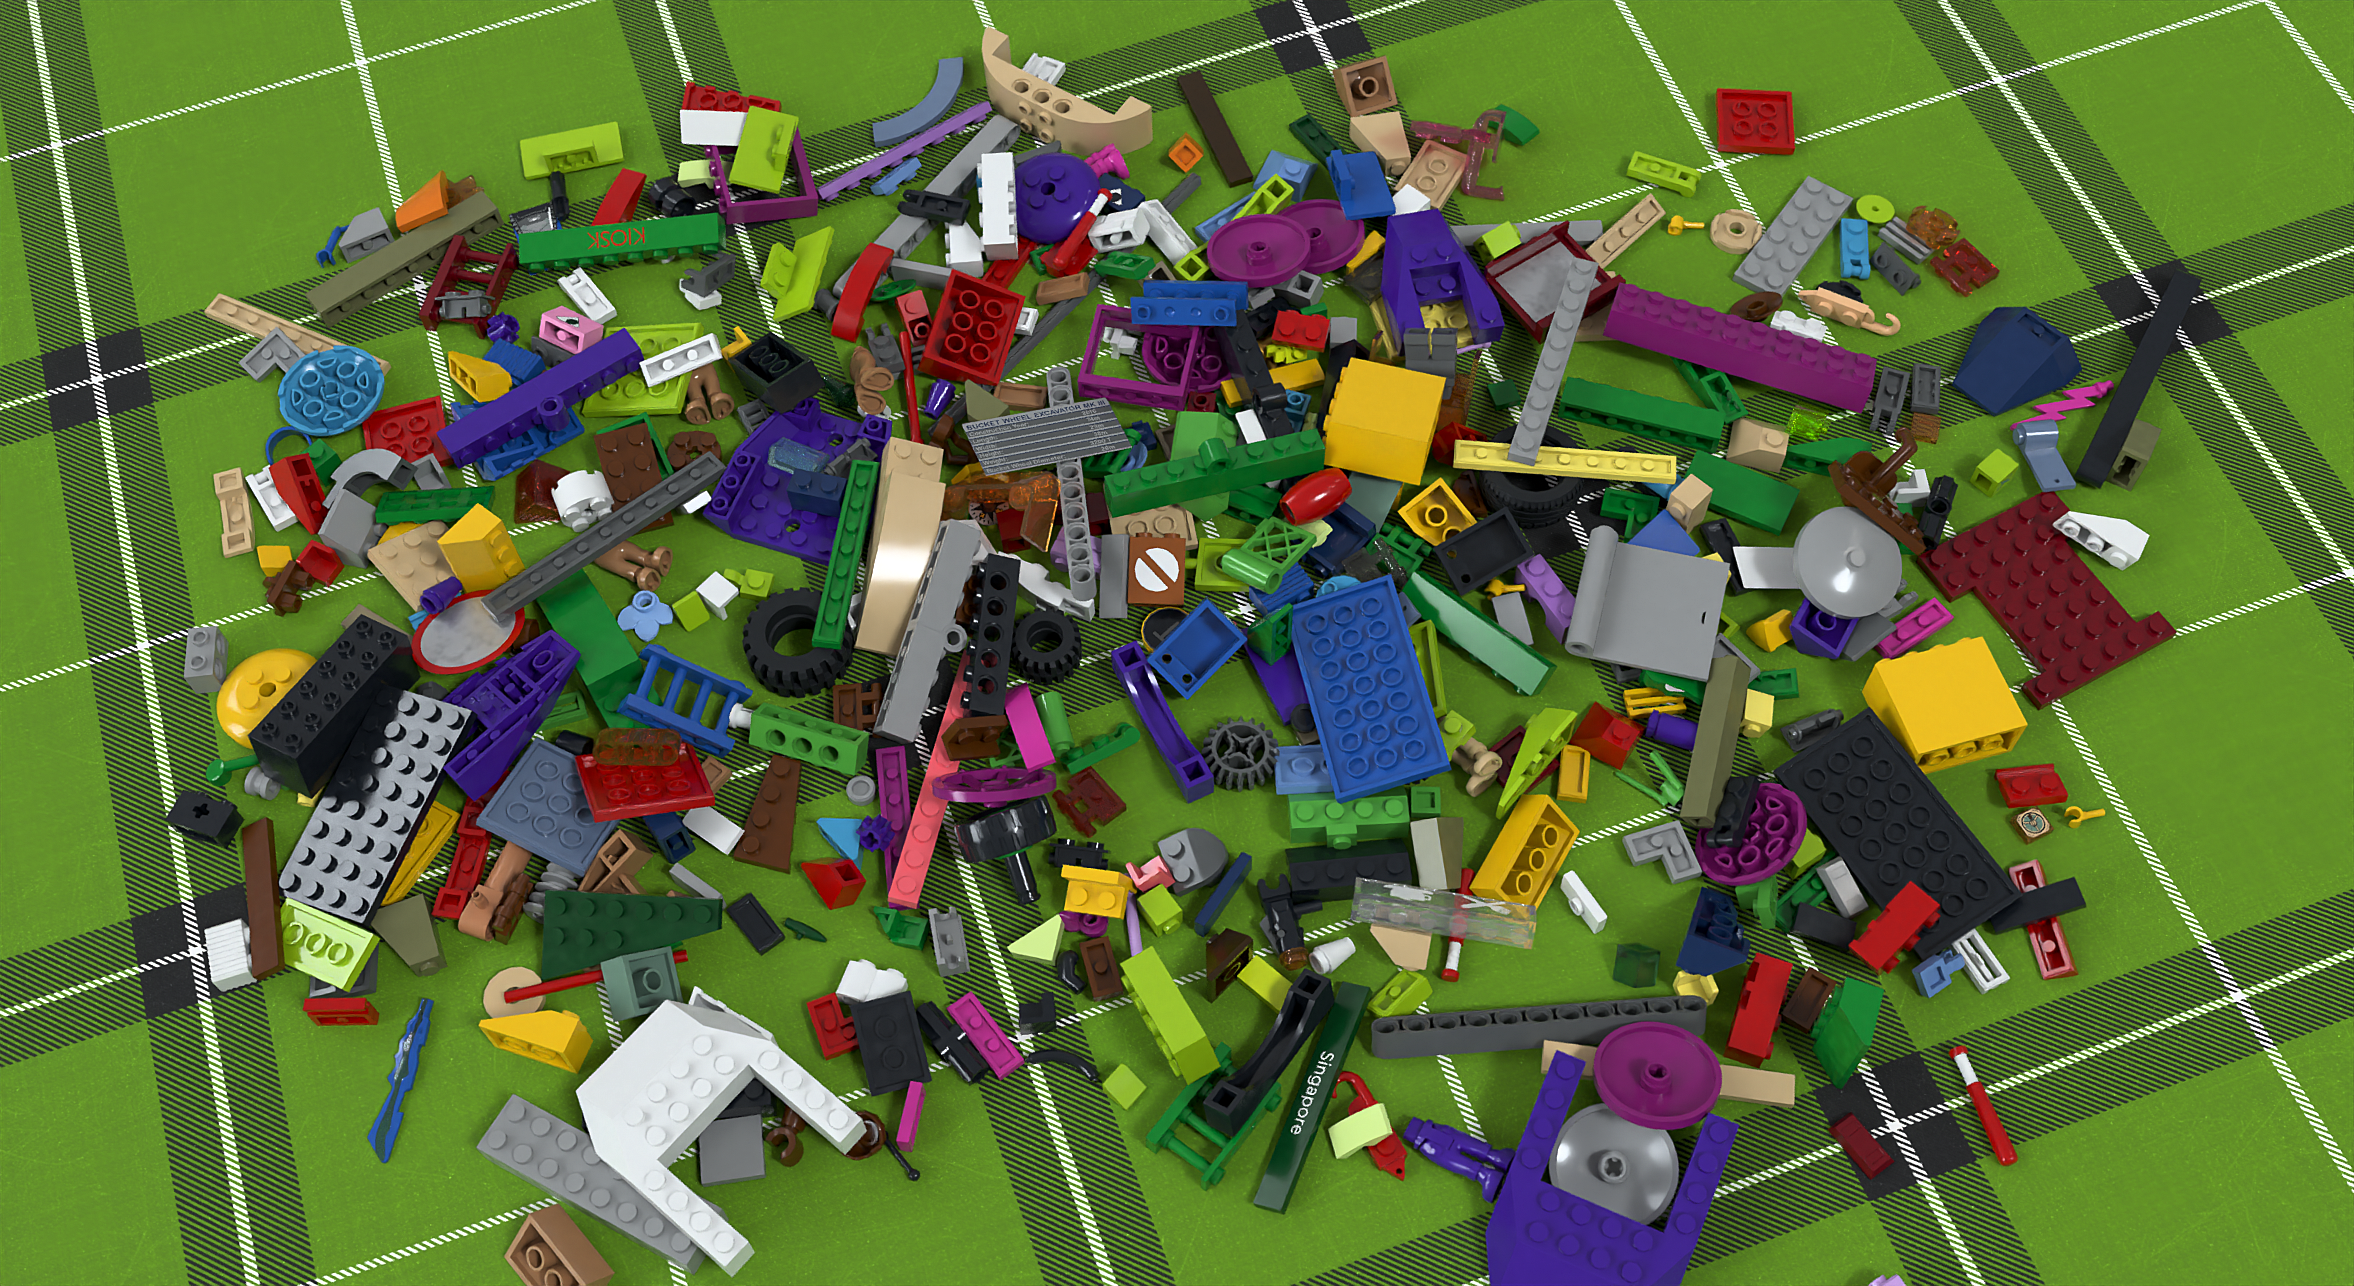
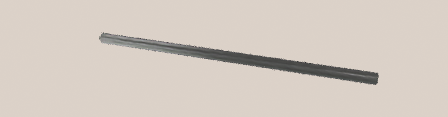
M1191 173L1161 202L1169 214L1178 208L1201 185V177ZM1139 245L1113 251L1132 253ZM1093 268L1088 273L1090 281L1087 295L1059 301L1035 325L1031 336L1024 335L1009 350L999 382L1108 275L1100 277L1095 268ZM977 384L987 392L994 387L992 385ZM966 393L944 413L954 418L955 425L967 414ZM941 417L928 429V435L931 438Z

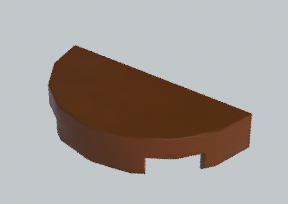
M1473 469L1466 470L1455 481L1452 491L1473 517L1486 518L1488 512Z

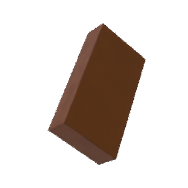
M1809 967L1783 1010L1781 1020L1807 1034L1837 982Z

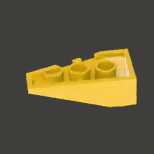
M1441 477L1398 511L1415 534L1434 546L1478 523ZM1454 552L1447 553L1453 558L1456 557Z

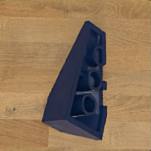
M1705 887L1701 888L1676 962V966L1681 967L1686 973L1692 975L1699 974L1706 977L1746 962L1751 944L1749 939L1743 937V925L1738 924L1736 921L1738 913L1731 897Z

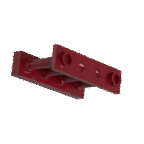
M454 234L418 314L425 329L436 332L439 323L443 320L470 324L474 326L479 339L484 340L487 335V329L491 326L487 321L496 314L512 274L519 266V256L516 254L513 244L507 243L502 255L474 251L470 249L464 236ZM470 260L498 265L494 275L463 270L466 262ZM464 280L489 284L485 295L495 297V300L488 301L491 306V313L487 314L486 317L469 318L464 313L465 318L447 320L440 316L439 309L442 307V302L435 300V297H445L446 292H460L461 295H468V292L454 290L457 283Z

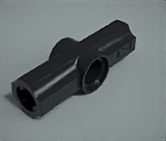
M1944 475L1942 477H1935L1918 525V528L1924 534L1922 539L1926 546L1924 550L1926 552L1936 550L1958 488L1954 478Z
M932 1001L919 1006L916 1009L919 1028L930 1040V1044L937 1055L946 1064L949 1062L969 1086L981 1081L990 1070L989 1065L971 1046V1042L964 1031L956 1023L952 1024Z

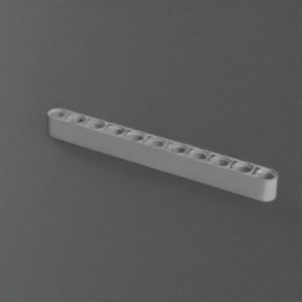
M999 114L995 115L924 190L963 198L976 184V176L978 175L977 163H982V154L1006 153L1018 139L1021 132L1020 125ZM901 213L874 242L895 251L886 273H881L875 289L880 287L892 274L891 263L893 258L905 260L941 221L915 215L911 217ZM856 262L841 276L833 288V296L838 300L841 298L846 282Z
M1058 366L1051 368L1046 376L1050 408L1073 404L1069 370ZM1081 458L1056 462L1071 593L1078 601H1089L1095 597L1097 588Z

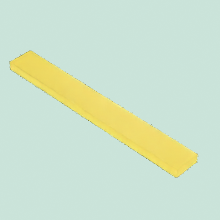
M1455 440L1453 468L1675 484L1676 456L1541 446L1535 465L1530 466L1507 460L1511 444Z

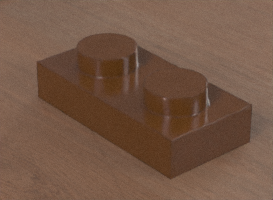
M1105 936L1079 943L1094 1002L1124 995L1109 937Z

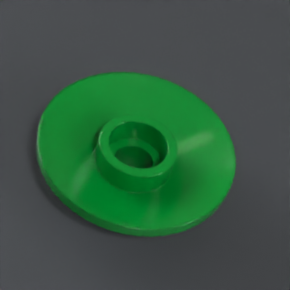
M905 279L874 289L870 301H887L889 306L895 305L894 299L909 293L917 285L916 280Z

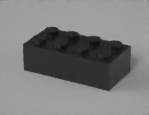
M769 332L727 359L741 384L780 414L792 411L799 402L805 398L815 396L819 389L825 386L812 359L773 332Z

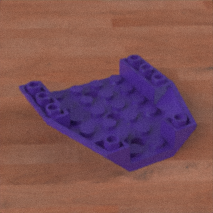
M805 398L790 412L780 414L778 411H775L736 449L711 496V501L708 502L703 511V516L734 539L829 567L839 518L792 508L786 490L794 470L797 468L820 473L826 468L825 465L827 463H831L841 454L845 453L848 448L856 443L858 438L862 439L864 437L871 443L869 448L878 455L873 462H880L881 466L883 449L892 434V421L867 414L862 424L821 412L819 400L814 398ZM835 439L843 441L842 444L837 446L829 445ZM878 481L875 490L866 536L873 521ZM797 524L800 526L794 532L786 531L790 525Z

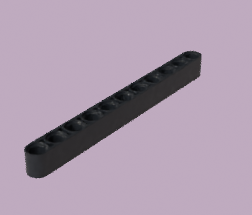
M2176 269L2074 476L2075 479L2098 489L2102 487L2201 283V278Z

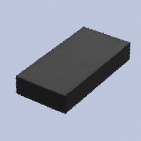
M751 892L726 909L760 956L786 939L782 931Z
M1799 902L1796 905L1790 932L1847 953L1850 951L1848 945L1853 941L1857 923Z

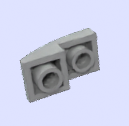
M1519 591L1491 598L1497 624L1528 646L1533 645L1531 631Z

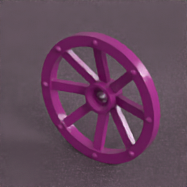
M1006 765L970 770L961 769L958 772L949 773L932 781V794L943 800L984 802L985 807H1003L1007 805L1009 800L1030 798L1054 790L1057 786L1056 774L1043 768L1029 773L1027 767H1007ZM996 779V780H993V781H986V782H980V781H979V780ZM1007 779H1020L1011 785L1007 781ZM966 783L967 785H969V786L972 787V788L965 787V786H961V785H957V784Z

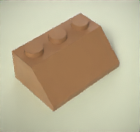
M559 1203L530 1213L504 1256L526 1286H607L614 1275V1271Z

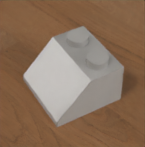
M340 488L318 534L325 546L335 550L343 564L366 569L370 562V559L367 557L368 549L377 546L387 530V525L376 522V507L348 490Z

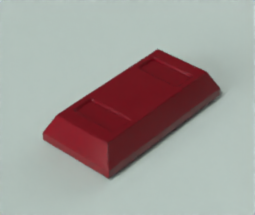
M1852 1112L1827 1129L1870 1180L1895 1162Z

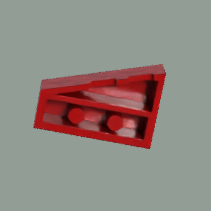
M1910 881L1891 900L1880 916L1867 925V930L1857 941L1854 939L1848 945L1850 952L1879 977L1883 972L1889 975L1900 962L1897 956L1904 949L1909 952L1921 939L1917 934L1923 927L1926 926L1930 929L1941 917L1938 913L1940 904Z

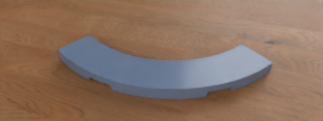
M963 57L939 60L936 82L929 94L916 107L893 119L872 123L876 148L905 141L906 137L917 132L922 133L947 113L955 102L956 95L963 83Z

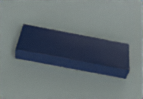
M1243 852L1236 859L1196 917V934L1205 938L1251 871L1252 856Z

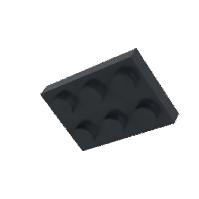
M910 990L850 1005L871 1097L907 1088L910 1085V1081L920 1083L932 1081Z

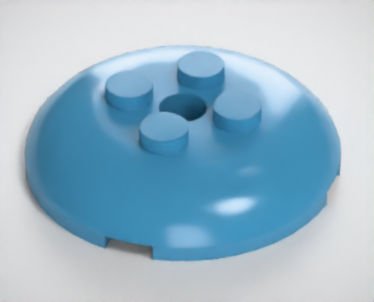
M336 345L333 346V349L320 353L318 350L313 351L298 360L282 379L278 390L280 412L293 428L308 435L333 436L350 431L367 420L377 409L384 392L382 369L373 356L357 347Z

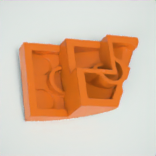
M443 169L397 208L396 223L397 228L402 233L449 214L446 205L449 202L447 195L449 186Z

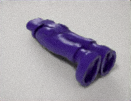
M1415 1116L1403 1135L1404 1139L1414 1143L1415 1149L1420 1150L1437 1165L1451 1172L1467 1176L1468 1179L1474 1182L1476 1180L1482 1185V1197L1489 1203H1493L1497 1198L1504 1181V1176L1507 1177L1516 1151L1512 1148L1492 1149L1493 1145L1487 1142L1484 1143L1449 1125L1433 1123L1430 1119L1425 1122ZM1464 1152L1468 1155L1478 1158V1160L1484 1163L1487 1162L1494 1167V1169L1485 1167L1482 1163L1478 1161H1473L1470 1158L1462 1155L1461 1153Z

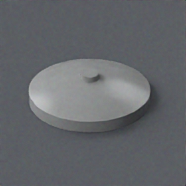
M1835 507L1814 516L1799 532L1793 549L1794 573L1802 592L1814 606L1833 617L1858 619L1878 612L1892 600L1901 581L1902 559L1894 536L1858 508Z
M1599 1103L1577 1112L1562 1126L1550 1155L1549 1171L1552 1186L1647 1226L1666 1210L1673 1199L1679 1179V1162L1675 1146L1666 1130L1651 1129L1633 1124L1618 1116L1605 1103Z

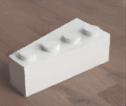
M1012 152L982 154V163H977L978 178H982V187L978 188L979 203H983V212H979L980 228H983V237H980L981 252H986L988 260L1018 259Z

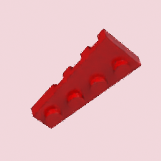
M687 81L681 110L748 112L750 106H755L781 113L782 106L781 101L755 95H750L749 97L740 96L736 91L721 92L717 91L716 87L706 85L703 88L696 86L694 82Z

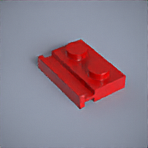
M2054 764L1996 769L1994 779L1999 783L1998 788L2008 809L2065 803L2068 793L2059 774L2054 771Z
M307 998L304 1000L303 1011L308 1012L307 1015L317 1026L378 1025L379 1012L366 998Z

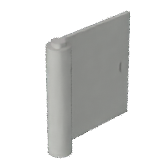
M1605 525L1592 529L1565 649L1569 653L1580 657L1707 682L1730 563L1618 542V534L1613 528Z

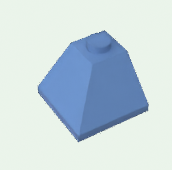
M1271 150L1253 184V189L1258 190L1276 173L1294 189L1291 201L1299 203L1318 168V164Z

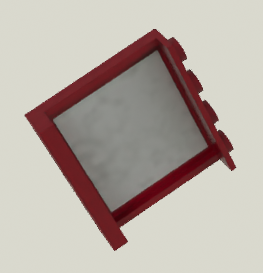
M1568 220L1559 225L1552 226L1547 232L1538 237L1531 238L1519 248L1511 249L1505 256L1490 261L1484 270V277L1495 297L1540 345L1546 341L1573 257L1595 262L1568 234L1570 224ZM1598 265L1582 320L1613 303L1619 283L1626 284V280L1620 274L1611 278Z

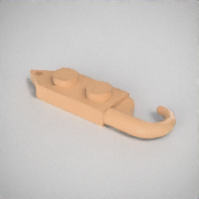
M1820 287L1818 290H1800L1798 297L1811 307L1810 311L1857 329L1861 327L1880 335L1890 336L1896 334L1901 328V323L1896 316L1890 313L1885 315L1886 318L1891 320L1893 326H1886L1875 322L1874 312L1868 308V305Z

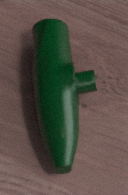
M789 917L786 919L785 927L796 932L795 938L800 941L802 938H808L817 942L825 943L827 941V938L813 927Z

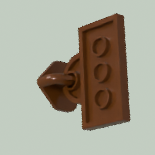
M1900 427L1895 432V439L1903 445L1885 462H1882L1869 451H1860L1855 453L1844 465L1835 460L1828 466V470L1837 492L1841 494V500L1845 507L1859 508L1919 556L1926 549V546L1922 539L1924 534L1916 526L1918 521L1910 513L1906 512L1903 514L1900 512L1898 505L1887 496L1897 484L1895 472L1918 450L1917 443L1910 430L1906 427Z

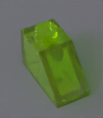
M1799 400L1792 411L1784 432L1818 440L1820 434L1826 435L1832 420L1827 417L1830 411Z

